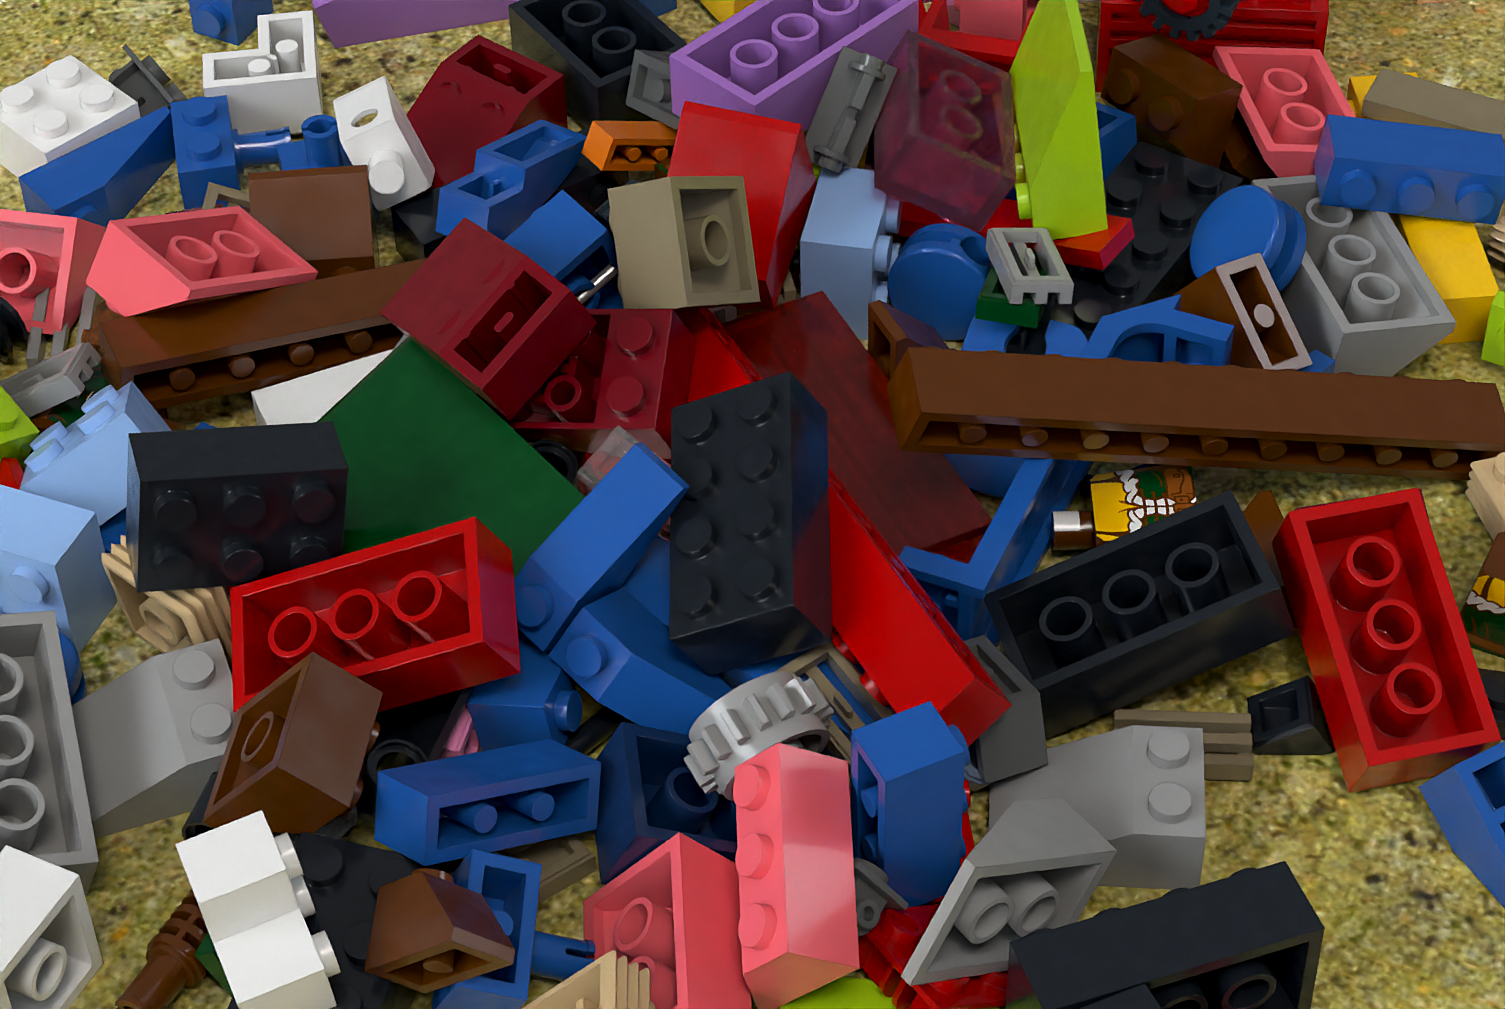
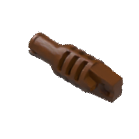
M192 889L183 898L181 905L172 912L170 919L161 926L159 933L148 943L146 952L147 963L124 993L116 1000V1009H167L182 988L189 989L199 984L206 976L207 969L194 955L206 936L208 929Z

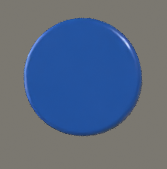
M1243 185L1230 189L1209 205L1195 227L1190 245L1192 271L1198 279L1214 267L1260 252L1280 293L1292 280L1303 260L1307 240L1304 220L1293 206L1283 200L1280 201L1276 196L1261 187Z
M950 223L931 224L915 231L906 240L888 274L887 290L892 306L933 327L943 340L965 339L969 325L976 313L978 295L992 267L991 260L985 249L986 239L969 228Z

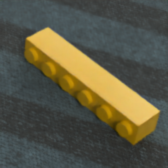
M1416 72L1403 73L1414 77H1418ZM1377 75L1349 77L1346 99L1356 118L1371 119L1362 116L1361 112L1363 100ZM1388 213L1456 321L1454 331L1437 344L1484 341L1490 307L1499 288L1474 222Z

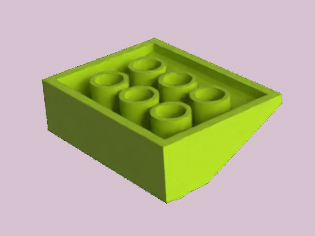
M1039 0L1008 73L1011 95L1000 97L1004 132L1006 133L1008 156L1011 162L1014 190H1016L1019 220L1031 219L1033 228L1048 229L1052 240L1106 230L1108 229L1094 74L1078 1Z

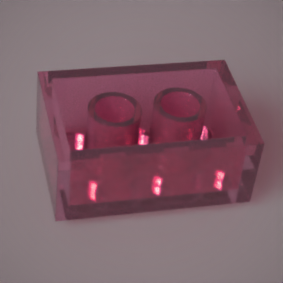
M907 29L886 64L896 67L898 70L874 125V188L883 191L894 200L907 201L936 213L946 222L962 224L981 232L1016 182L1011 74Z

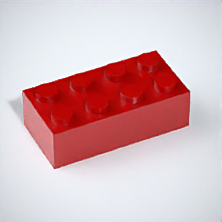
M1418 487L1289 511L1271 544L1348 792L1353 793L1437 776L1450 767L1499 744L1502 739Z
M475 516L230 588L233 712L236 714L241 706L312 651L383 692L378 712L521 673L512 550Z

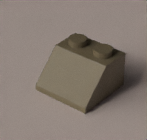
M673 176L607 189L610 204L609 225L614 235L619 270L618 290L623 300L624 309H674L676 313L760 302L743 176Z

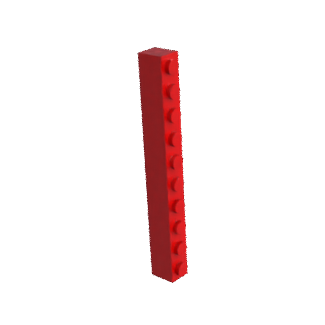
M709 309L677 313L696 340L687 403L763 379L714 313ZM828 464L832 625L834 627L832 630V643L852 663L857 664L859 662L865 672L859 677V680L871 696L886 708L891 706L897 714L930 701L947 726L954 724L959 728L969 747L1012 704Z

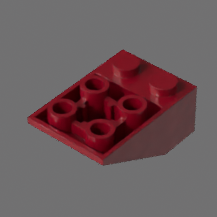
M480 35L475 36L443 60L406 114L435 168L432 186L417 195L474 172L477 149L540 119L567 129L564 74Z
M465 217L379 312L510 421L597 324L595 319L568 287L527 255Z
M586 309L597 324L511 421L479 396L528 442L552 440L562 443L571 450L613 458H622L636 443L643 442L660 459H671V408L686 404L688 401L696 340L674 309Z

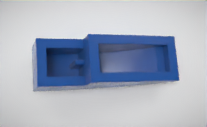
M540 119L477 149L474 172L440 188L435 231L448 236L465 217L499 239L506 238L527 221L532 213L551 197L570 174L583 155L581 151L587 136Z

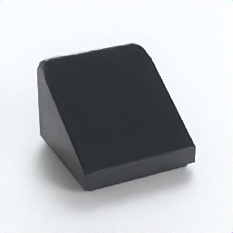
M1309 676L1247 698L1248 713L1251 714L1250 733L1252 734V749L1257 755H1326L1335 752L1316 686Z

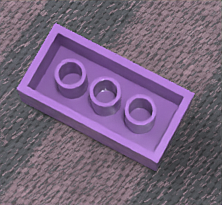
M757 0L669 56L672 113L680 117L685 101L799 123L802 124L804 132L811 124L843 45L860 53H867L885 61L886 64L898 69L918 56L919 0Z

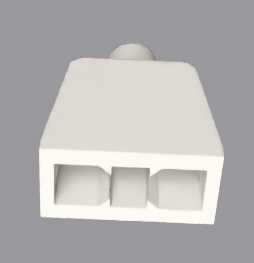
M385 75L333 100L340 142L352 165L368 166L372 202L378 211L396 205L432 186L435 168ZM377 113L373 121L364 126L359 125L358 121L361 118Z

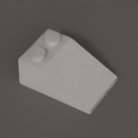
M219 638L153 656L72 705L95 839L192 811L211 774L219 771L237 715L233 712L232 675Z
M1127 726L1047 748V765L990 784L988 831L1014 801L1061 796L1098 831L1117 852L1097 886L1171 890L1200 886L1206 841L1203 728Z
M1061 796L1014 801L965 858L901 977L909 986L1007 971L1009 942L1021 939L1038 929H1055L1077 922L1117 850Z

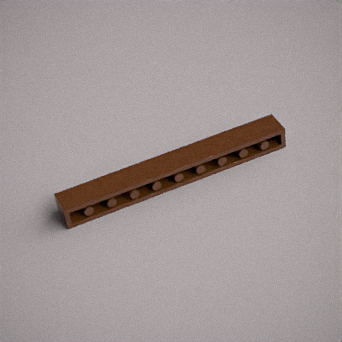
M926 346L921 348L908 347L887 385L900 451L1454 480H1470L1469 472L1473 470L1470 466L1472 462L1497 457L1500 453L1505 452V410L1496 383L1467 382L1463 379L1435 380L1411 378L1404 375L1393 377L1355 375L1351 372L1322 373L1298 371L1291 368L1273 370L1241 368L1237 365L1209 366L1182 364L1176 361L1160 363L1128 361L1115 357L1096 359L1064 357L1059 354L1031 355L1003 353L998 350L966 351Z

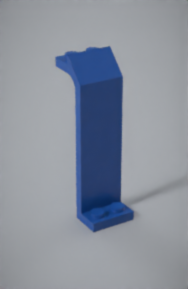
M1182 294L1102 316L1080 358L1105 359L1115 357L1128 361L1160 363L1176 361L1182 364L1230 365L1234 325L1180 311ZM1025 458L968 564L950 559L941 554H933L910 546H904L899 557L963 641L985 635L998 647L1001 640L984 602L985 595L1037 572L1051 545L1052 511L1069 510L1080 489V481L1088 474L1094 461Z

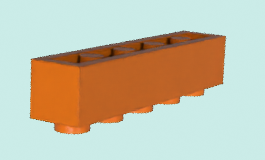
M592 121L581 153L601 171H654L656 163L672 157L677 130L659 121Z

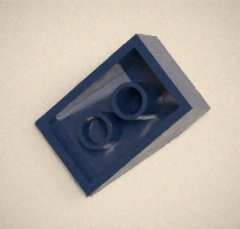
M621 722L596 760L601 762L595 837L601 884L606 885L678 832L735 863L738 848L736 804L734 801L726 799L723 794L719 795L717 790L705 794L703 789L699 787L683 759L690 754L687 750V746L692 743L689 735Z

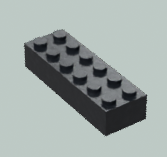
M1139 140L1104 181L1106 214L1131 218L1135 237L1104 270L1065 264L1074 283L1072 304H1059L1055 294L1051 293L1037 329L1020 326L1018 333L1010 339L1006 353L1045 355L1047 347L1045 334L1050 320L1079 328L1089 341L1102 316L1172 297L1175 293L1195 281L1197 278L1192 271L1190 263V245L1195 227L1209 205L1226 191L1243 186L1244 178Z

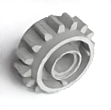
M786 671L762 675L728 692L709 706L696 719L689 731V739L692 743L687 746V750L690 754L683 758L684 762L705 794L717 790L719 795L723 794L726 799L734 801L733 784L735 780L734 768L778 742L821 753L830 738V734L827 731L830 723L827 719L834 715V710L813 678L803 682L800 677L794 678L790 672Z

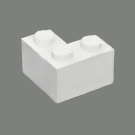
M313 10L257 15L259 49L202 54L204 97L227 95L232 129H237L238 134L281 129L289 126L290 135L303 134L301 125L306 119L315 115H323L321 67Z
M260 810L175 844L238 1008L330 1009L337 1006L328 978L341 973L325 930L311 935L304 918L315 914L316 911L302 875L304 874L288 833L286 832L273 838L263 811Z

